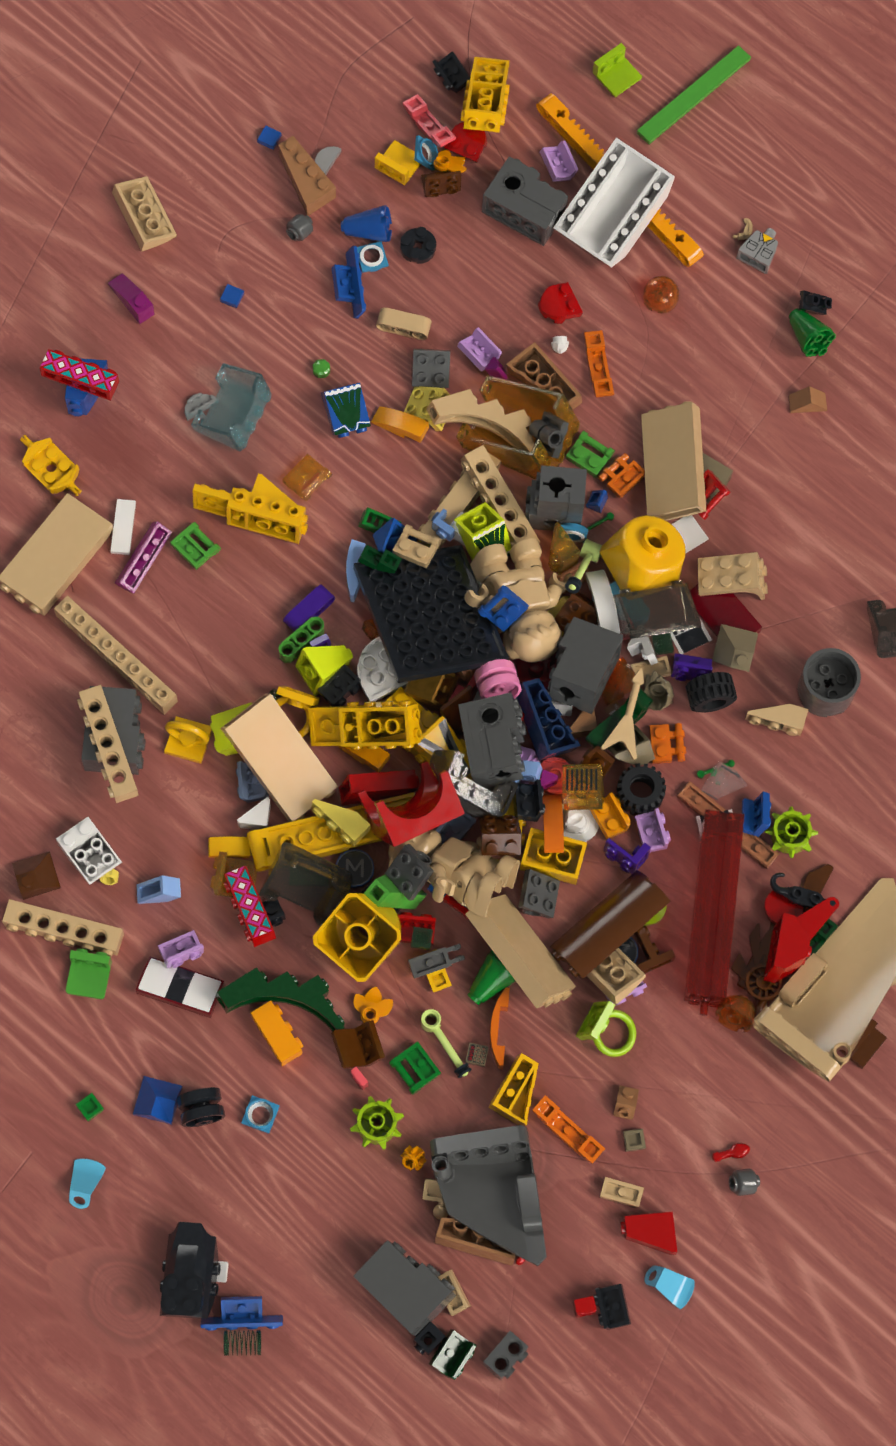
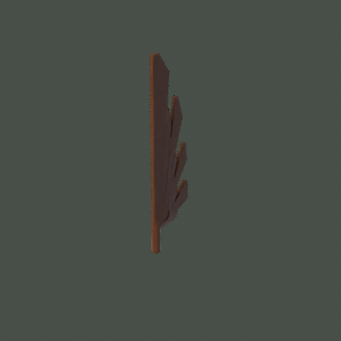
M827 864L809 873L803 888L821 894L834 869L833 866ZM803 906V913L811 908ZM771 921L770 928L761 942L759 923L749 935L752 957L747 966L741 953L738 954L731 969L740 977L737 985L745 990V979L750 969L767 963L772 931L775 926ZM761 968L762 974H765V968ZM749 976V981H756L754 977ZM758 989L752 991L756 995L759 994ZM770 990L767 991L768 996L771 994ZM761 991V997H764L765 991ZM758 1001L752 1016L756 1017L765 1007L767 1001Z

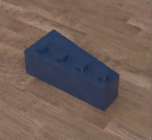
M538 678L521 683L522 690L516 698L524 713V721L538 760L566 754L580 747L579 741L575 740L572 736V730L569 725L566 726L562 720V714L559 709H556L551 702L552 698L541 680Z

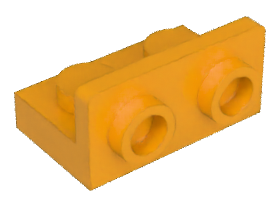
M613 792L609 793L607 797L589 805L588 808L606 840L626 832L630 827V818L627 813L623 812L621 802L617 796H614Z

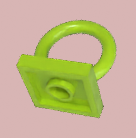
M610 1001L594 1002L576 1037L581 1040H593L597 1049L607 1056L619 1057L631 1050L636 1040V1027L632 1018L625 1012L614 1009L615 1004ZM608 1018H620L628 1027V1039L621 1048H608L601 1040L600 1034L607 1028L609 1024Z

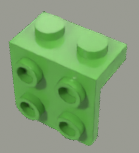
M80 948L76 949V951L71 950L69 957L71 966L66 986L67 994L104 999L112 964L110 956H107L108 954L104 952L88 953V950Z

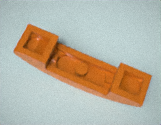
M603 331L584 332L588 367L595 397L613 396L614 389L607 364Z
M543 795L542 800L545 804V812L543 814L544 853H564L561 795Z
M507 987L496 1002L490 1026L492 1055L498 1069L502 1070L505 1046L497 1045L500 1011H508L510 988Z
M545 1095L532 1111L562 1141L593 1164L605 1148L591 1135H587Z

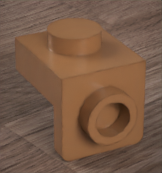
M619 1086L614 1116L633 1119L639 1089Z

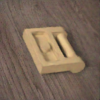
M406 524L392 553L427 568L441 543V538L429 536ZM409 535L431 544L430 548L408 539Z

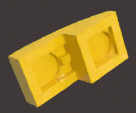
M209 837L208 857L224 859L228 857L249 858L250 846L248 838Z
M445 968L425 975L433 993L452 986Z

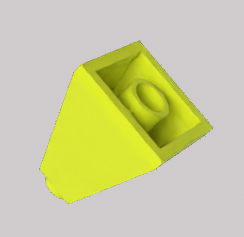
M345 645L305 647L302 649L295 667L313 695L317 696L319 694L317 689L323 686L344 664L348 666L351 659H353V654L349 648L346 649Z

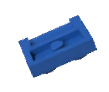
M502 585L498 589V593L486 605H482L478 612L482 617L488 618L504 632L528 609L529 605L508 587ZM507 598L508 600L495 613L491 610L500 600Z

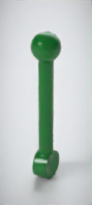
M608 513L605 518L587 527L588 531L607 520L612 521L614 514Z
M729 760L727 763L706 771L699 770L697 777L702 779L706 774L728 766L733 767L735 762Z

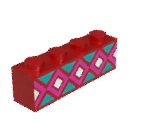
M48 349L40 366L41 376L111 401L119 384L118 374L114 370L100 368L92 362H83L80 358L67 356L59 350L53 351Z
M243 866L224 874L226 882H223L226 892H231L232 894L230 901L234 909L238 908L240 914H237L240 925H245L247 929L244 931L247 941H252L253 946L256 947L276 939L272 924L247 867Z

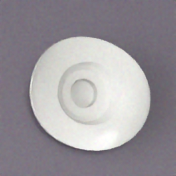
M572 800L562 804L565 837L587 842L597 833L599 825L588 808L590 805L588 802Z

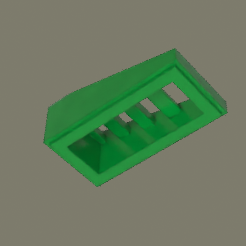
M367 507L362 514L358 527L375 533L381 528L383 521L387 523L391 517ZM369 516L372 517L370 523L367 522ZM379 519L377 526H375V520Z

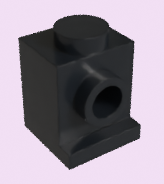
M430 1322L414 1338L416 1343L414 1348L421 1355L424 1353L429 1355L446 1336ZM431 1338L432 1343L426 1345L424 1339Z

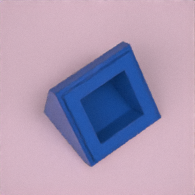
M592 491L586 507L601 513L608 499L607 491Z

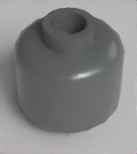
M297 214L286 225L287 235L294 241H303L313 232L312 219L307 215Z
M752 1169L735 1170L732 1176L729 1177V1187L737 1196L755 1194L760 1186V1178Z

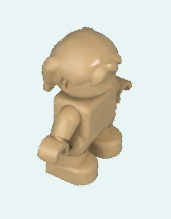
M535 538L522 540L511 548L509 553L515 564V569L509 570L505 564L508 556L503 544H492L482 548L470 564L476 580L482 583L477 592L480 596L476 595L473 590H468L464 597L466 603L471 607H480L482 604L486 605L498 593V589L502 585L508 587L529 605L528 609L510 625L509 630L506 629L504 632L501 630L503 645L509 659H521L526 662H538L549 659L557 652V642L562 637V633L553 615L546 610L557 605L561 593L566 591L565 584L567 580L573 577V575L569 573L561 582L557 579V574L553 573L549 578V587L547 588L540 560L542 550L538 540ZM503 598L491 610L495 613L508 599Z
M429 830L396 847L389 845V867L404 845L411 844L416 851L424 852L432 861L430 867L434 872L427 880L434 886L432 898L440 903L443 901L444 894L446 893L461 905L467 906L469 911L484 918L487 915L493 891L500 893L502 887L513 889L520 865L519 860L508 855H504L500 860L493 858L491 855H481V836L478 837L476 843L450 837L442 844L440 834L436 830Z

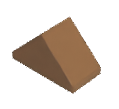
M806 387L788 396L790 413L827 411L825 393L813 387Z
M583 711L570 727L574 738L587 737L597 727L595 711L592 714Z

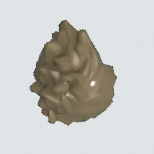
M653 671L651 676L647 674L643 691L653 700L649 708L653 711H661L673 703V688L671 683L660 674L658 675L656 671Z

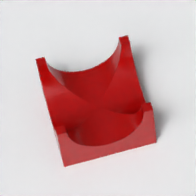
M423 761L419 763L421 768L419 789L407 803L397 807H387L383 800L372 801L364 789L357 792L373 834L391 846L396 847L465 814L447 770L438 773L440 777L439 784L429 762Z

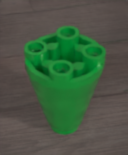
M799 308L794 309L789 314L790 324L806 357L824 355L828 350V346L836 338V334L832 329Z
M493 950L487 954L469 989L470 992L467 994L478 1005L481 1002H486L516 982Z

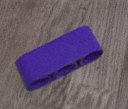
M320 584L284 617L283 622L295 632L307 620L322 614L334 602L335 596Z

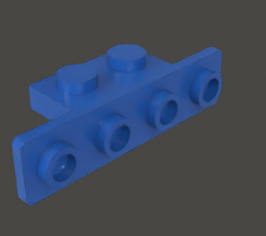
M352 246L346 252L347 266L334 264L331 269L336 301L352 302L354 318L358 319L365 312L366 303L363 296L364 287L361 281L362 271L359 266V253L357 252V246Z
M262 1296L221 1297V1317L201 1319V1328L209 1331L216 1330L217 1328L235 1330L238 1327H246L247 1329H257L258 1327L276 1329L279 1326H283V1315L263 1316Z

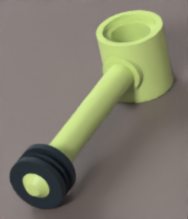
M589 539L585 540L579 555L583 557V560L574 577H570L565 584L568 592H579L582 586L581 578L590 561L597 563L601 556V544Z
M434 1009L426 1010L421 1017L422 1029L426 1032H434L457 1069L454 1072L457 1073V1077L467 1076L472 1069L469 1068L468 1063L463 1064L442 1032L439 1012ZM430 1016L434 1017L436 1023L429 1025L425 1019Z

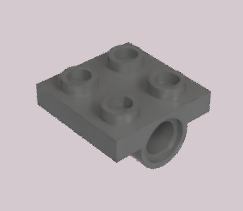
M414 349L412 386L449 388L451 350Z
M544 411L542 419L533 421L529 427L530 435L536 438L535 447L552 458H559L569 423L551 412Z
M405 844L385 874L408 900H414L434 870L430 867L432 861L427 854L422 851H416L411 844Z
M531 869L525 870L519 908H522L523 913L527 915L543 916L548 919L554 918L560 881Z

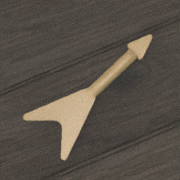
M642 668L638 670L631 680L633 686L625 716L622 717L600 748L605 750L617 742H622L632 760L637 759L632 716L640 685L644 684Z

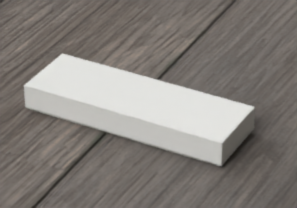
M117 499L111 554L130 555L136 509L135 500Z

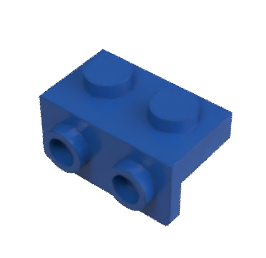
M763 791L754 801L746 798L742 800V832L759 837L770 827V793Z

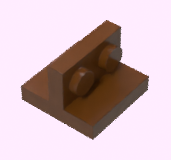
M871 1019L850 1056V1060L861 1069L864 1068L887 1039L885 1035L875 1028L878 1023ZM839 1050L845 1056L847 1055V1053L844 1050Z

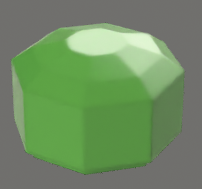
M325 359L317 360L313 364V374L318 378H326L330 374V363Z

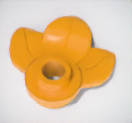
M449 150L440 151L433 163V166L441 172L461 171L463 173L467 170L463 166L466 157L451 156Z
M377 987L370 989L365 997L355 994L353 1002L355 1009L360 1013L363 1023L373 1020L374 1024L377 1023L379 1018L387 1016L393 1007V1000H382V995ZM367 1013H373V1018H367Z

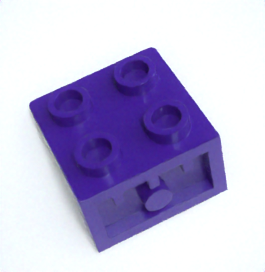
M675 653L671 677L679 681H686V679L693 680L698 676L712 673V659Z
M610 838L606 840L604 846L605 856L611 861L615 860L618 862L623 871L626 873L630 872L631 874L638 870L648 859L651 849L646 843L641 847L638 845L632 852L633 856H631Z

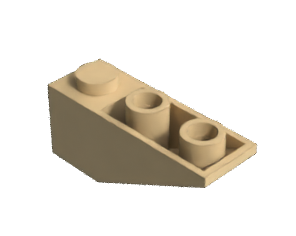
M793 704L748 711L745 720H748L753 725H765L770 730L785 731L790 736H800L808 709Z

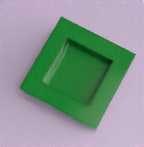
M93 1093L76 1104L88 1122L104 1110Z

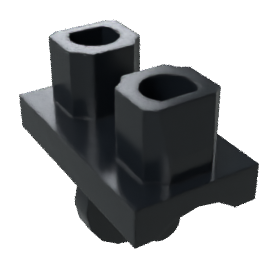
M804 290L800 291V310L826 315L827 309L832 308V298Z

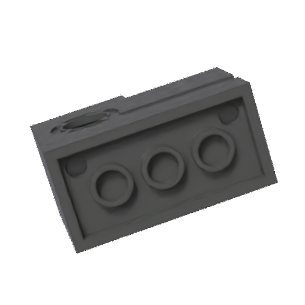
M509 156L483 194L482 213L544 246L555 230L553 227L567 208L568 196L562 190H556L547 182L540 181V173L535 168L528 167L519 159H513Z
M541 465V472H537L536 480H532L531 486L527 487L525 516L533 529L559 531L560 524L576 523L581 525L585 504L587 469Z
M573 617L571 623H567L565 626L564 637H560L557 642L558 650L555 655L557 666L556 668L553 667L550 672L549 678L551 680L548 690H550L549 695L553 700L569 706L573 705L578 707L577 709L592 714L620 658L623 635Z
M102 687L132 775H139V769H143L144 763L141 751H145L146 744L144 733H141L140 720H138V714H141L142 711L140 696L137 695L136 689ZM94 706L90 711L97 712L100 708ZM99 724L96 726V729L102 730L106 725ZM85 725L81 758L84 770L101 772L104 766L102 762L98 763L95 754L98 751L97 745H92L89 734L92 733L91 728H86ZM106 741L102 744V746L109 747L112 743L110 741ZM111 759L108 761V764L115 765L118 760Z
M510 692L458 704L470 773L477 788L481 789L523 779L522 772H525V766L520 756L522 754L520 743L524 742L523 735H526L524 723H522L521 717H523V713L518 699H514Z
M387 1240L356 1272L354 1277L412 1335L417 1336L455 1298L456 1294L453 1292L455 1287L445 1278L441 1280L439 1278L440 1272L431 1264L426 1266L423 1263L419 1264L410 1255L406 1257L404 1255L406 1250L395 1241L391 1243Z

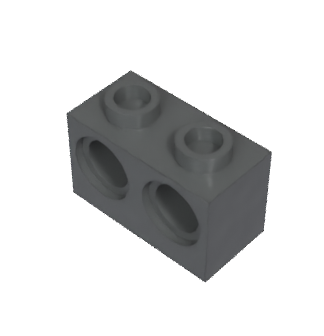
M509 1331L483 1361V1365L500 1380L504 1377L508 1379L515 1371L513 1366L517 1361L522 1363L528 1356L526 1352L528 1346L514 1333ZM511 1344L518 1345L519 1353L511 1354L508 1346ZM499 1359L504 1360L506 1363V1368L503 1370H498L495 1367V1362Z

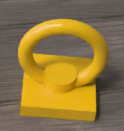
M279 686L276 694L282 697L278 698L276 702L280 707L287 703L305 710L306 723L298 731L303 738L310 731L308 708L318 705L320 698L287 686Z
M176 716L175 721H170L165 725V730L170 734L164 750L165 754L202 764L212 734L211 726Z

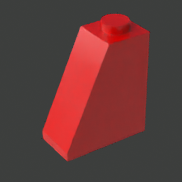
M673 1212L624 1216L623 1222H620L621 1234H625L626 1240L669 1255L677 1254Z

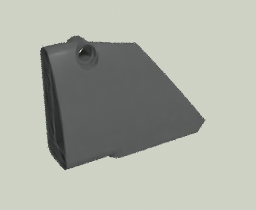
M517 1125L431 1140V1166L448 1215L498 1246L539 1266L547 1258L537 1181L533 1169L527 1127Z

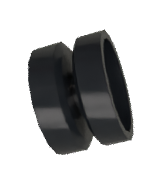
M215 1087L202 1088L178 1096V1108L184 1111L180 1116L182 1126L198 1127L224 1119V1106L217 1104L222 1099L220 1089Z

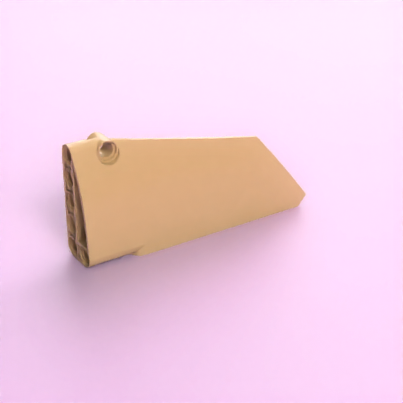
M881 878L816 954L813 953L783 986L775 1001L769 1007L766 1005L753 1020V1027L762 1036L795 1061L828 1082L850 1060L852 1051L896 978V885L894 878ZM838 1050H844L847 1053V1055L845 1057H840L837 1055L836 1052Z

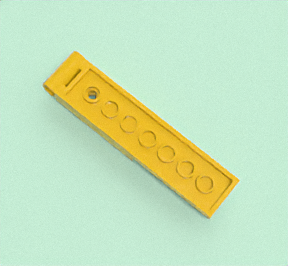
M415 793L404 794L384 799L383 801L387 807H397L407 803L413 798ZM362 805L346 808L356 811L368 822ZM317 816L247 833L255 869L258 872L346 852L349 848L382 841V839L375 836L370 827V831L355 846L350 843L346 844L341 839L339 832L331 830L326 824L327 821ZM285 843L291 844L289 847L284 846Z

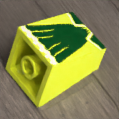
M486 502L454 519L472 561L482 548L492 544H503L507 556H510L509 551L512 546L505 521Z

